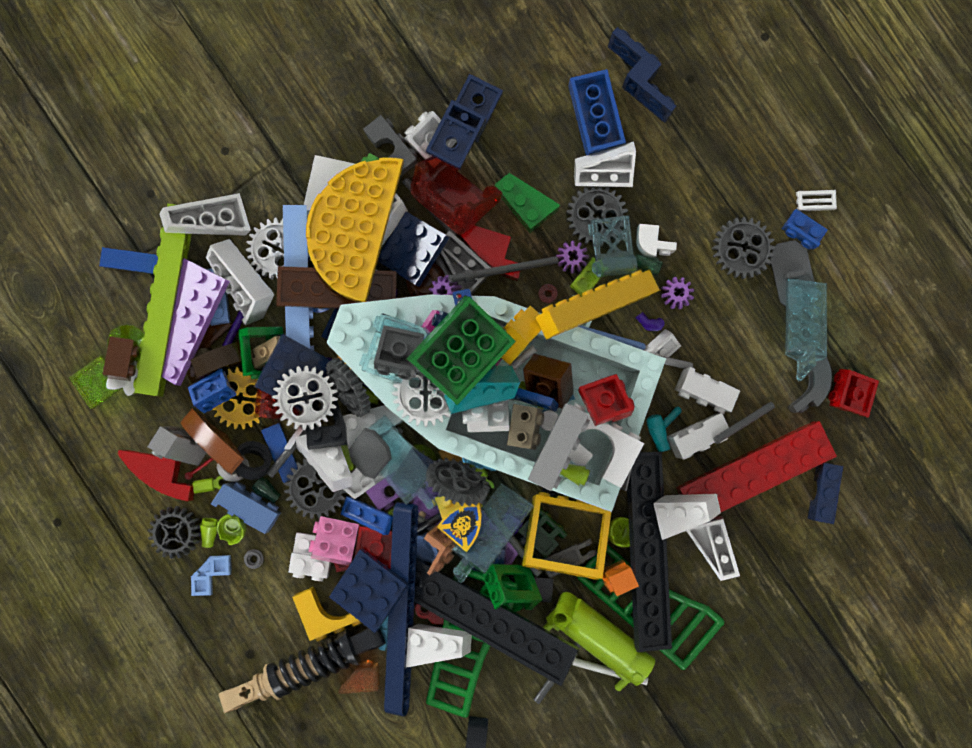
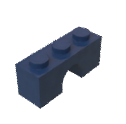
M828 463L816 466L814 481L817 482V494L814 500H810L807 519L834 524L843 466Z

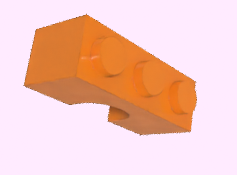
M623 560L604 568L602 581L610 593L614 592L616 596H619L639 587L631 567L626 565Z

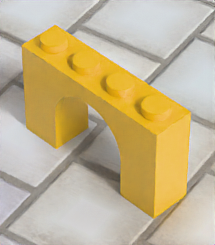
M314 587L299 592L292 597L310 641L325 639L327 634L333 631L334 634L342 632L347 625L352 624V626L361 624L350 613L339 617L328 614L322 608Z

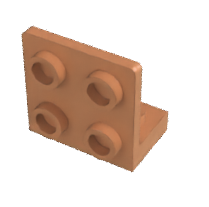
M437 526L430 530L424 538L432 547L439 550L427 572L429 575L435 571L439 572L445 563L449 564L454 557L453 551L459 548Z

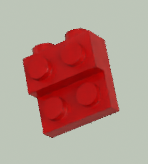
M839 369V372L834 376V390L828 396L829 406L869 418L879 381L852 370Z
M617 374L580 386L578 389L595 426L611 420L616 422L627 418L634 411V402L632 398H628L625 384L619 379Z
M359 526L355 556L363 548L391 570L392 530H390L389 535H383L366 526Z

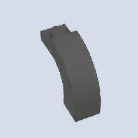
M818 346L811 348L797 359L807 371L809 384L804 394L788 406L792 413H802L809 408V405L811 407H818L830 390L832 381L831 367L827 357Z

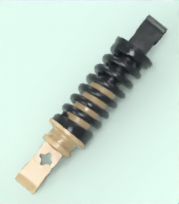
M368 628L355 636L346 629L339 633L336 639L331 637L327 639L328 648H326L323 642H319L317 644L319 652L313 646H309L308 654L304 650L298 652L299 658L291 654L288 657V663L282 658L279 660L278 667L275 663L265 664L263 673L253 675V680L218 694L224 714L259 698L261 701H265L268 697L273 696L276 700H280L283 696L289 695L292 690H300L302 685L307 687L312 681H320L321 677L328 678L331 673L337 674L340 672V669H348L350 663L352 665H360V654L386 644L381 628L376 633ZM248 689H250L251 693H249L248 696H246V692H248Z

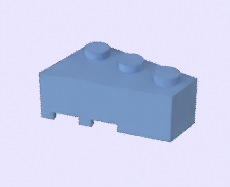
M238 481L223 484L211 505L217 507L219 504L228 510L227 513L233 516L235 514L249 526L264 534L268 533L281 514L277 510L278 506L271 502H264L261 500V495L253 491L252 493L245 490L246 486Z

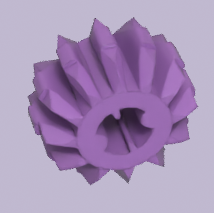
M571 241L569 247L568 243L565 242L563 244L564 249L559 247L558 252L561 254L556 256L558 260H562L558 263V266L565 265L563 268L564 272L568 268H570L571 274L574 273V268L580 272L582 270L581 266L585 267L587 265L584 260H587L589 255H584L587 248L580 249L582 243L579 242L576 247L575 242ZM568 254H575V259H573V261H570V256Z
M448 275L445 277L439 276L438 282L432 281L434 288H430L429 291L433 292L432 295H453V292L460 290L462 286L458 285L457 282L450 283Z
M674 277L672 282L667 280V286L662 287V290L667 293L662 294L661 298L667 297L668 300L664 304L667 305L671 302V309H674L676 304L678 309H682L683 305H689L688 300H693L694 298L689 294L694 292V289H688L691 282L684 284L685 278L683 277L679 281L677 277ZM680 290L681 293L676 297L674 293Z

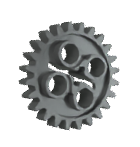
M585 186L583 189L584 193L578 190V198L572 196L571 200L574 203L568 204V207L572 209L566 211V214L571 216L566 219V222H572L568 229H575L572 235L579 234L578 241L584 238L585 245L589 241H592V247L595 246L596 242H599L600 247H602L604 241L609 245L611 243L610 238L617 240L615 233L621 235L623 232L620 228L626 227V224L622 222L628 220V217L623 215L628 212V209H622L626 202H619L622 196L615 197L616 190L610 193L609 186L605 190H602V186H599L598 189H595V186H591L590 190ZM601 199L603 205L596 206L593 200ZM585 210L588 213V217L581 218L579 211ZM594 213H595V214H598V213L601 214V216H600L599 218H598V217H596V218L593 217ZM612 213L615 216V220H607L606 214ZM598 225L600 232L594 233L591 230V226Z
M745 217L741 218V221L735 218L733 223L729 220L726 223L727 227L721 226L722 232L718 231L716 233V236L719 238L713 240L717 245L712 247V250L717 251L713 257L719 258L716 265L721 263L723 265L720 270L728 269L727 275L733 272L734 278H737L740 274L741 279H745L747 275L749 278H752L754 273L758 276L761 274L760 270L765 271L767 269L766 265L772 263L768 258L775 256L770 251L776 248L770 245L774 241V239L768 238L771 232L765 233L767 226L765 225L761 228L759 227L761 221L754 224L753 218L747 222ZM734 232L740 235V241L733 238ZM752 237L757 238L759 242L758 246L753 245L751 241ZM744 245V248L747 250L743 252V248L740 246ZM729 250L735 253V259H731L728 256ZM747 255L753 257V264L747 262Z
M334 358L326 364L327 367H325L327 370L326 374L329 376L328 380L331 383L334 382L332 387L337 390L336 394L344 406H347L348 411L351 410L352 414L361 418L369 413L371 402L368 400L369 396L365 393L367 390L363 388V383L359 381L358 376L340 358Z
M304 458V465L297 462L298 469L291 468V471L294 473L293 476L287 475L290 482H286L284 485L289 486V489L285 490L284 493H290V496L286 500H292L293 503L290 507L297 506L296 513L302 510L303 517L307 513H310L311 519H313L314 514H317L320 519L321 513L328 517L329 510L334 513L336 512L334 509L335 505L341 507L338 501L345 500L341 494L347 492L343 489L334 492L332 498H325L323 491L328 487L326 485L319 488L320 492L318 493L311 491L301 496L300 492L312 488L313 483L316 482L317 485L324 483L323 480L316 478L317 471ZM301 477H306L309 480V484L305 488H301L298 485V480ZM308 495L316 497V503L313 506H308L305 503V498Z
M447 458L444 461L438 459V462L434 460L429 465L425 475V481L429 482L428 487H433L432 492H438V497L444 496L445 501L450 499L453 504L459 502L461 506L464 503L469 507L471 504L477 506L478 502L482 503L486 499L490 489L486 477L481 476L482 472H476V467L471 468L468 463L464 465L462 460L458 463L454 458L452 461H449Z

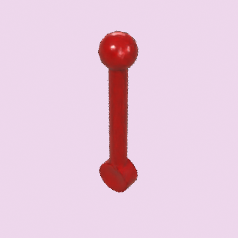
M209 458L192 472L185 473V479H192L195 473L214 459Z

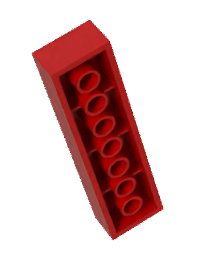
M812 421L677 486L676 489L679 495L717 494L720 511L723 512L837 457L820 421Z

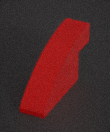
M456 220V229L464 243L489 267L493 268L517 263L505 259L511 241L510 236ZM521 270L501 275L518 282Z
M118 450L119 457L129 470L149 487L175 499L192 501L194 499L193 484L177 482L181 461L164 457L161 459L149 453Z

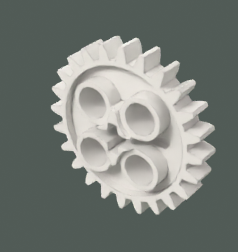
M274 218V223L267 219V225L260 222L261 229L254 227L256 234H249L253 240L246 242L251 245V248L246 249L247 252L251 253L247 258L254 260L250 265L252 267L257 266L255 271L258 273L262 271L263 277H266L269 273L271 280H273L275 275L277 277V262L280 258L284 257V254L263 244V241H267L284 250L283 219L279 223L277 218ZM273 232H277L278 237L271 241L270 235ZM268 249L269 254L262 258V250Z
M298 366L296 367V373L292 369L288 370L290 376L282 374L284 381L277 380L280 387L273 388L274 391L278 392L277 395L272 396L273 399H277L273 406L279 407L275 413L283 414L280 418L281 421L288 419L287 426L294 423V429L301 425L302 430H305L308 425L313 430L314 423L321 427L320 420L328 422L326 415L333 416L330 408H336L332 401H336L338 398L332 397V394L336 393L337 390H331L330 388L334 385V382L328 383L329 376L323 378V371L317 374L316 367L309 371L308 366H305L304 370L301 371V368ZM310 381H314L317 384L315 392L308 389ZM290 385L297 387L298 393L296 396H291L288 393ZM303 393L306 396L322 393L321 397L308 399L306 401L307 404H305V401L290 404L287 402L290 399L302 397ZM315 400L320 401L322 404L319 411H315L312 408V403ZM296 404L302 407V413L299 416L293 414L292 411L293 406Z
M418 369L415 378L421 381V385L416 389L409 385L413 377H410L409 380H404L396 376L400 383L393 384V387L398 389V391L392 392V395L398 396L393 403L400 404L396 410L404 411L401 416L402 418L408 415L410 416L409 423L415 419L416 426L423 421L424 426L427 427L428 421H431L432 425L435 426L436 419L442 423L443 415L448 418L450 417L448 413L449 407L444 398L445 394L439 388L431 387L428 378L427 390L431 392V395H428V411H424V396L420 395V392H423L424 375ZM414 398L421 401V406L418 409H412L409 406L410 401ZM432 399H440L442 406L439 409H433L430 406Z

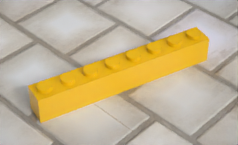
M638 270L632 273L631 277L628 274L620 278V282H618V279L607 283V287L603 284L596 287L595 291L590 289L582 293V297L580 294L569 298V302L564 299L556 303V307L551 304L541 309L543 313L535 318L546 340L659 291V288L651 271L642 272Z

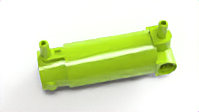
M570 592L560 594L556 608L546 617L547 623L543 626L544 629L548 631L552 628L557 631L561 630L622 678L615 685L617 691H621L628 683H633L635 686L640 685L649 676L655 665V658L647 652H636L634 640Z

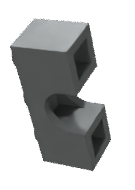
M380 115L363 128L364 133L376 148L385 143L392 144L395 147L394 152L388 158L403 159L404 164L400 175L402 177L418 164L416 159L418 156L411 147L408 149L404 144L406 142L404 137L400 133L396 134L394 132V126L388 118L384 119Z

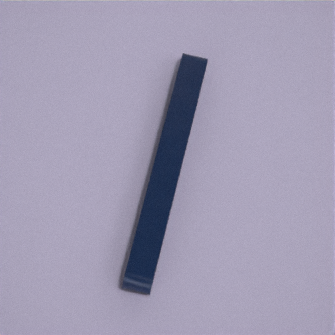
M397 502L393 510L391 570L409 584L388 615L384 711L388 714L404 717L408 713L410 703L411 667H406L408 628L413 626L419 511L417 504Z

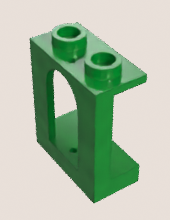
M247 327L239 330L243 376H251V379H258L262 372L256 371L252 365L250 338L265 337L266 341L275 336L283 334V327Z
M492 564L483 574L494 610H497L503 603H523L525 610H532L542 601L541 594L529 567ZM513 575L515 583L518 585V591L507 589L501 582V576Z

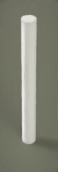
M575 658L573 662L574 666L620 678L607 666ZM646 678L644 682H642L641 684L647 685L648 678Z

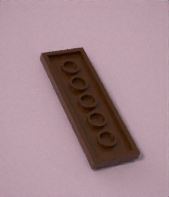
M278 266L277 307L339 309L340 305L358 303L347 299L333 290L321 278L316 268ZM375 270L367 302L396 299V271Z

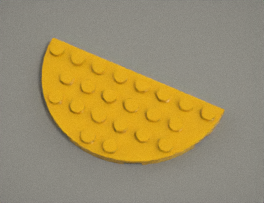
M379 158V160L370 162L362 161L344 169L327 182L328 185L320 194L318 193L308 214L306 238L308 252L313 265L321 278L333 290L358 303L367 302L402 172L403 159Z

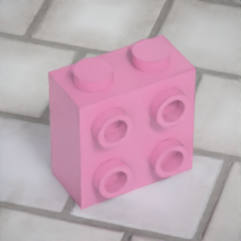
M320 516L319 522L315 521L313 533H316L315 541L311 540L308 552H312L311 558L349 566L352 560L359 524Z

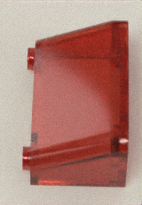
M433 156L416 164L410 187L413 197L457 234H464L469 231L500 201L502 192L493 185L481 191L460 174L457 168Z

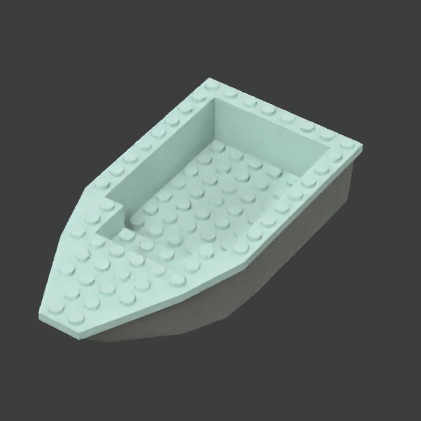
M423 295L340 305L327 344L389 410L438 449L531 482L528 480V477L551 431H546L540 426L539 434H541V441L536 450L507 445L509 431L467 432V424H463V411L451 414L448 409L450 417L448 418L443 415L442 423L436 419L435 426L432 425L431 421H428L427 427L424 426L423 421L416 426V420L413 419L409 423L410 416L407 415L402 418L401 416L404 411L396 410L400 404L393 403L398 398V396L392 395V392L398 391L397 388L393 387V384L400 383L396 379L398 374L389 373V375H381L374 369V359L383 325L423 333L425 338L427 333L421 326L432 310L449 313L455 307L453 295ZM472 296V299L502 328L511 319L516 321L514 316L521 309L523 311L527 309L495 296ZM575 327L547 340L541 330L520 353L521 355L533 345L537 349L535 354L571 363L575 400H571L567 404L573 406L577 403L586 408L578 391L580 386L617 374L619 379L624 382L628 398H632L635 408L631 416L613 423L623 428L622 432L628 435L632 432L638 436L666 358L580 327ZM531 357L514 370L520 382H525L523 368ZM503 359L498 364V366L509 365ZM423 376V392H420V395L424 396V411L427 412L428 395H431V392H428L427 378ZM413 378L410 380L409 385L416 389L420 387L421 381L418 378ZM430 381L431 387L437 388V387ZM414 398L410 401L409 406L412 409H418L421 406V401ZM434 398L430 401V406L433 409H439L442 406V402L440 399ZM508 399L509 429L513 404L535 407V405L515 399ZM558 408L557 411H555L558 414V416L562 410L561 408ZM611 420V421H608V422H606V423L609 424V425H611L612 420ZM588 429L578 436L581 439L580 444L593 454L592 458L585 465L586 469L590 470L585 486L581 484L578 486L559 474L562 479L557 489L553 488L552 490L612 512L620 487L601 478L612 455V444L608 436L602 431Z

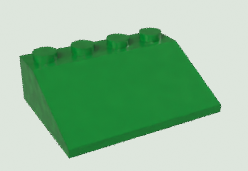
M464 296L409 355L407 360L458 405L516 341L471 297Z

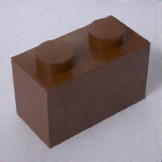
M110 337L102 375L109 379L131 381V376H134L136 372L134 361L135 357L138 358L140 348L137 346L138 344L132 339Z

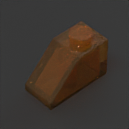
M372 660L363 661L340 686L339 694L378 691L380 687L379 663H374Z

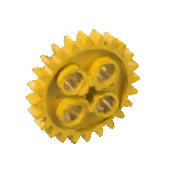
M236 367L235 373L228 369L229 375H227L229 383L235 382L238 385L236 396L243 393L244 397L256 398L258 402L242 401L239 404L237 399H230L228 401H232L235 405L234 410L231 412L224 409L225 402L212 409L217 410L214 417L221 416L220 423L226 420V427H229L232 423H234V429H237L239 424H241L242 429H245L246 423L253 427L252 421L259 424L260 420L258 417H266L263 411H270L266 404H272L271 401L267 400V397L271 395L257 389L255 395H248L246 392L247 387L255 385L257 379H251V376H243V371L240 372L238 367ZM248 403L254 406V412L250 415L243 411L244 406Z

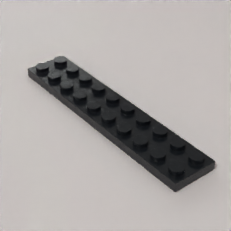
M640 452L632 466L627 487L631 569L639 587L632 589L636 652L672 649L666 539L662 540L653 504L664 496L662 452Z
M416 557L415 603L560 686L564 684L580 648L503 605L494 610L489 597L442 571H435L429 575L427 572L431 565Z

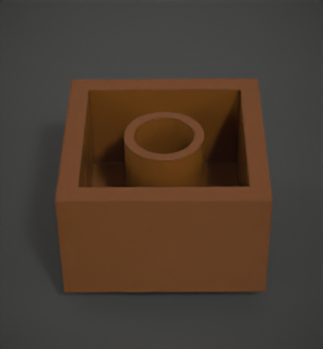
M533 354L523 368L527 391L554 398L559 404L558 408L561 409L565 403H568L574 393L571 363Z

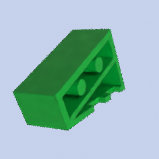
M508 173L494 184L496 193L529 233L555 214L560 208V204L511 173Z

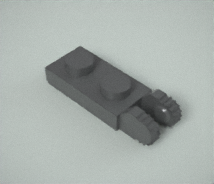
M587 539L547 556L542 560L577 566L597 555L596 550H591L581 555L579 550L592 544L591 539ZM546 571L549 578L560 574L557 572Z

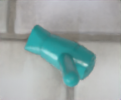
M675 407L664 420L658 414L651 415L646 419L648 431L658 452L670 449L666 428L682 412L680 407Z

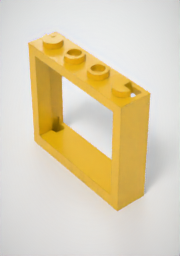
M544 492L534 495L532 497L522 566L595 580L603 579L611 512L580 500H576V502L569 501V498L565 496L554 498ZM541 503L603 514L595 569L532 558Z

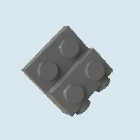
M383 325L374 359V369L381 375L394 373L404 380H409L410 377L415 378L417 368L407 358L422 343L425 334Z

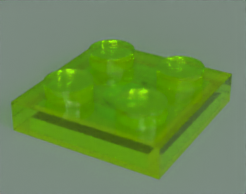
M103 356L97 357L69 377L90 409L96 408L123 389V387L120 389H107L106 383L108 378L102 375L105 363Z

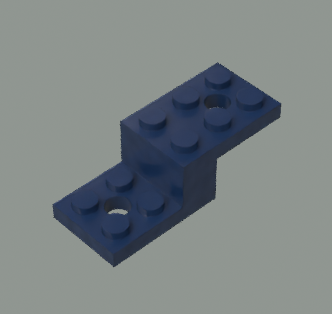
M617 27L612 32L608 48L632 67L625 78L622 88L665 123L670 118L676 105L669 96H664L659 92V88L651 83L661 66L660 60L654 54H649L640 42H635L631 39L627 31L620 30Z
M469 74L456 101L451 100L426 149V153L461 170L474 142L479 141L503 94V90ZM475 96H481L483 98V102L481 104H475L473 102V98ZM449 139L457 141V145L454 148H449L446 145Z

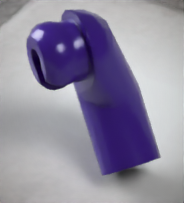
M644 312L636 317L638 322L647 331L662 330L665 324L661 318L649 319Z

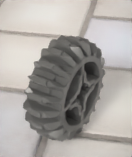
M170 506L167 507V511L164 509L160 510V515H154L156 521H151L150 525L153 528L148 529V532L153 533V536L148 537V539L154 540L151 547H158L156 553L163 551L162 557L169 555L170 559H173L175 556L182 558L183 554L187 556L190 554V550L196 549L194 544L200 542L196 537L201 536V532H197L200 525L195 524L199 518H191L194 512L187 514V508L181 510L180 506H175L174 509ZM169 517L182 519L177 524L167 521ZM186 526L188 527V536L184 531ZM177 528L176 536H173V529ZM162 529L165 531L164 539L162 537ZM175 540L178 543L181 542L183 546L175 548L168 544Z

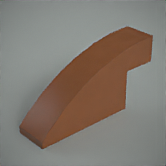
M192 408L180 422L193 440L231 475L244 460L228 435L211 425L205 416Z

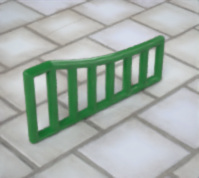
M607 544L606 553L615 560L612 564L623 560L626 565L631 567V563ZM597 555L593 556L584 567L593 569L596 565ZM577 576V579L634 628L633 617L630 615L633 612L632 601L623 609L616 603V600L621 595L616 596L613 592L608 596L601 590L604 586L602 579L594 584L588 578ZM669 589V598L680 602L670 615L671 626L688 606L699 610L672 642V649L659 650L681 670H686L724 625L725 621L709 606ZM708 615L715 623L684 660L680 659L675 654V651L702 619Z
M457 566L454 578L461 582L462 575L484 581V573ZM501 579V582L507 589L517 591L518 585L516 583ZM503 603L502 605L512 610L514 603ZM444 619L442 628L464 631ZM472 635V639L483 642ZM483 642L479 653L471 651L464 656L476 660L472 671L444 661L434 662L426 704L467 718L478 677L490 645ZM441 669L469 678L467 690L440 681ZM439 688L464 697L463 708L434 699L436 689Z

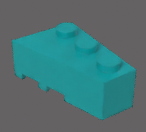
M495 366L486 373L458 405L446 395L444 398L451 414L512 399L516 395L520 381L512 366Z

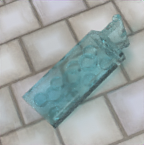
M788 279L786 282L785 355L797 361L796 379L798 381H802L816 366V361L825 360L827 357V283Z
M384 415L368 428L375 430L390 448L392 459L380 473L406 505L416 497H419L427 509L437 507L436 500L427 490L429 482L425 481V475L428 467L389 418Z
M502 483L481 510L482 521L479 535L468 552H465L457 544L452 549L462 558L453 569V573L460 583L465 581L473 567L486 574L534 507L533 504Z

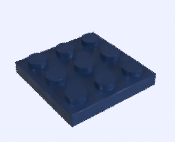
M405 212L380 252L378 262L420 287L450 237Z
M281 334L254 387L271 396L277 395L278 392L274 391L273 388L280 387L277 380L284 381L282 374L290 376L288 370L292 369L296 373V367L298 366L301 368V371L304 370L305 366H308L309 371L316 367V373L318 374L320 371H323L322 377L324 378L327 376L326 364L331 360ZM310 381L308 389L315 392L317 384L314 381ZM290 385L288 393L291 396H296L298 393L297 387ZM303 393L302 397L290 399L287 402L290 404L305 401V404H307L306 401L316 398L318 393L308 396ZM296 404L293 406L294 408L302 411V407L300 405Z
M362 548L358 551L329 598L376 633L409 583Z

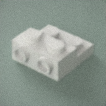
M425 111L418 118L420 122L415 127L411 125L405 131L407 136L404 139L431 166H434L439 159L427 154L426 149L441 119L433 111L429 113ZM449 139L446 145L451 148L457 141Z
M508 400L463 411V424H467V432L509 431Z
M296 533L288 571L293 573V577L304 578L307 575L312 576L314 581H323L324 578L327 579L329 577L331 562L312 559V552H308L311 540L315 541L316 535Z

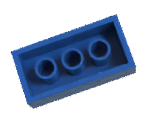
M608 70L570 78L568 87L585 154L589 155L626 144Z

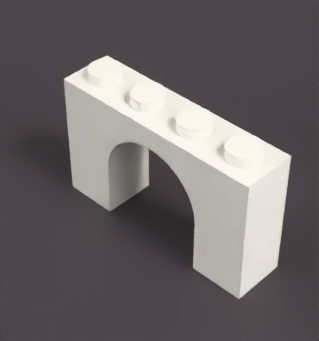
M577 403L573 406L583 412L586 410L585 407ZM589 414L587 419L590 422L586 430L597 429L608 436L612 444V455L601 478L621 488L644 443L640 441L641 437L632 432L629 435L622 432L623 428L613 422L611 425L603 423L595 426Z

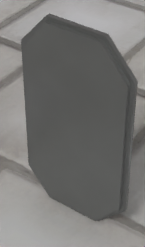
M796 240L776 244V248L772 251L775 256L770 258V261L772 262L771 265L780 303L791 311L811 307L817 296V290L807 248Z
M367 428L363 429L349 449L351 462L364 476L373 479L379 475L392 459L388 444L375 430Z

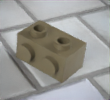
M513 404L507 445L536 450L541 441L539 430L540 425L542 426L544 422L543 409Z

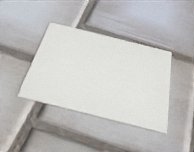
M315 155L304 205H307V210L311 209L318 193L320 194L328 185L327 182L339 172L354 165V163Z

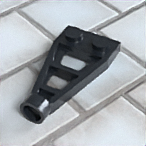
M318 393L316 398L321 397L322 393ZM315 400L312 404V408L315 411L321 409L319 408L318 400ZM337 400L332 401L336 408H330L335 420L334 425L318 427L314 423L313 430L307 425L306 439L308 450L348 445L347 427Z

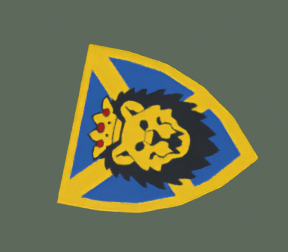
M480 503L477 506L471 504L469 507L466 504L457 507L449 512L437 526L439 530L465 552H468L479 535L482 521Z

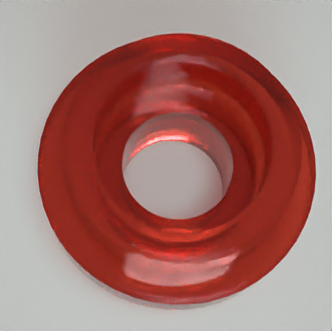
M545 284L539 289L541 301L551 303L556 300L558 291L552 284ZM548 290L552 295L546 297L544 292Z

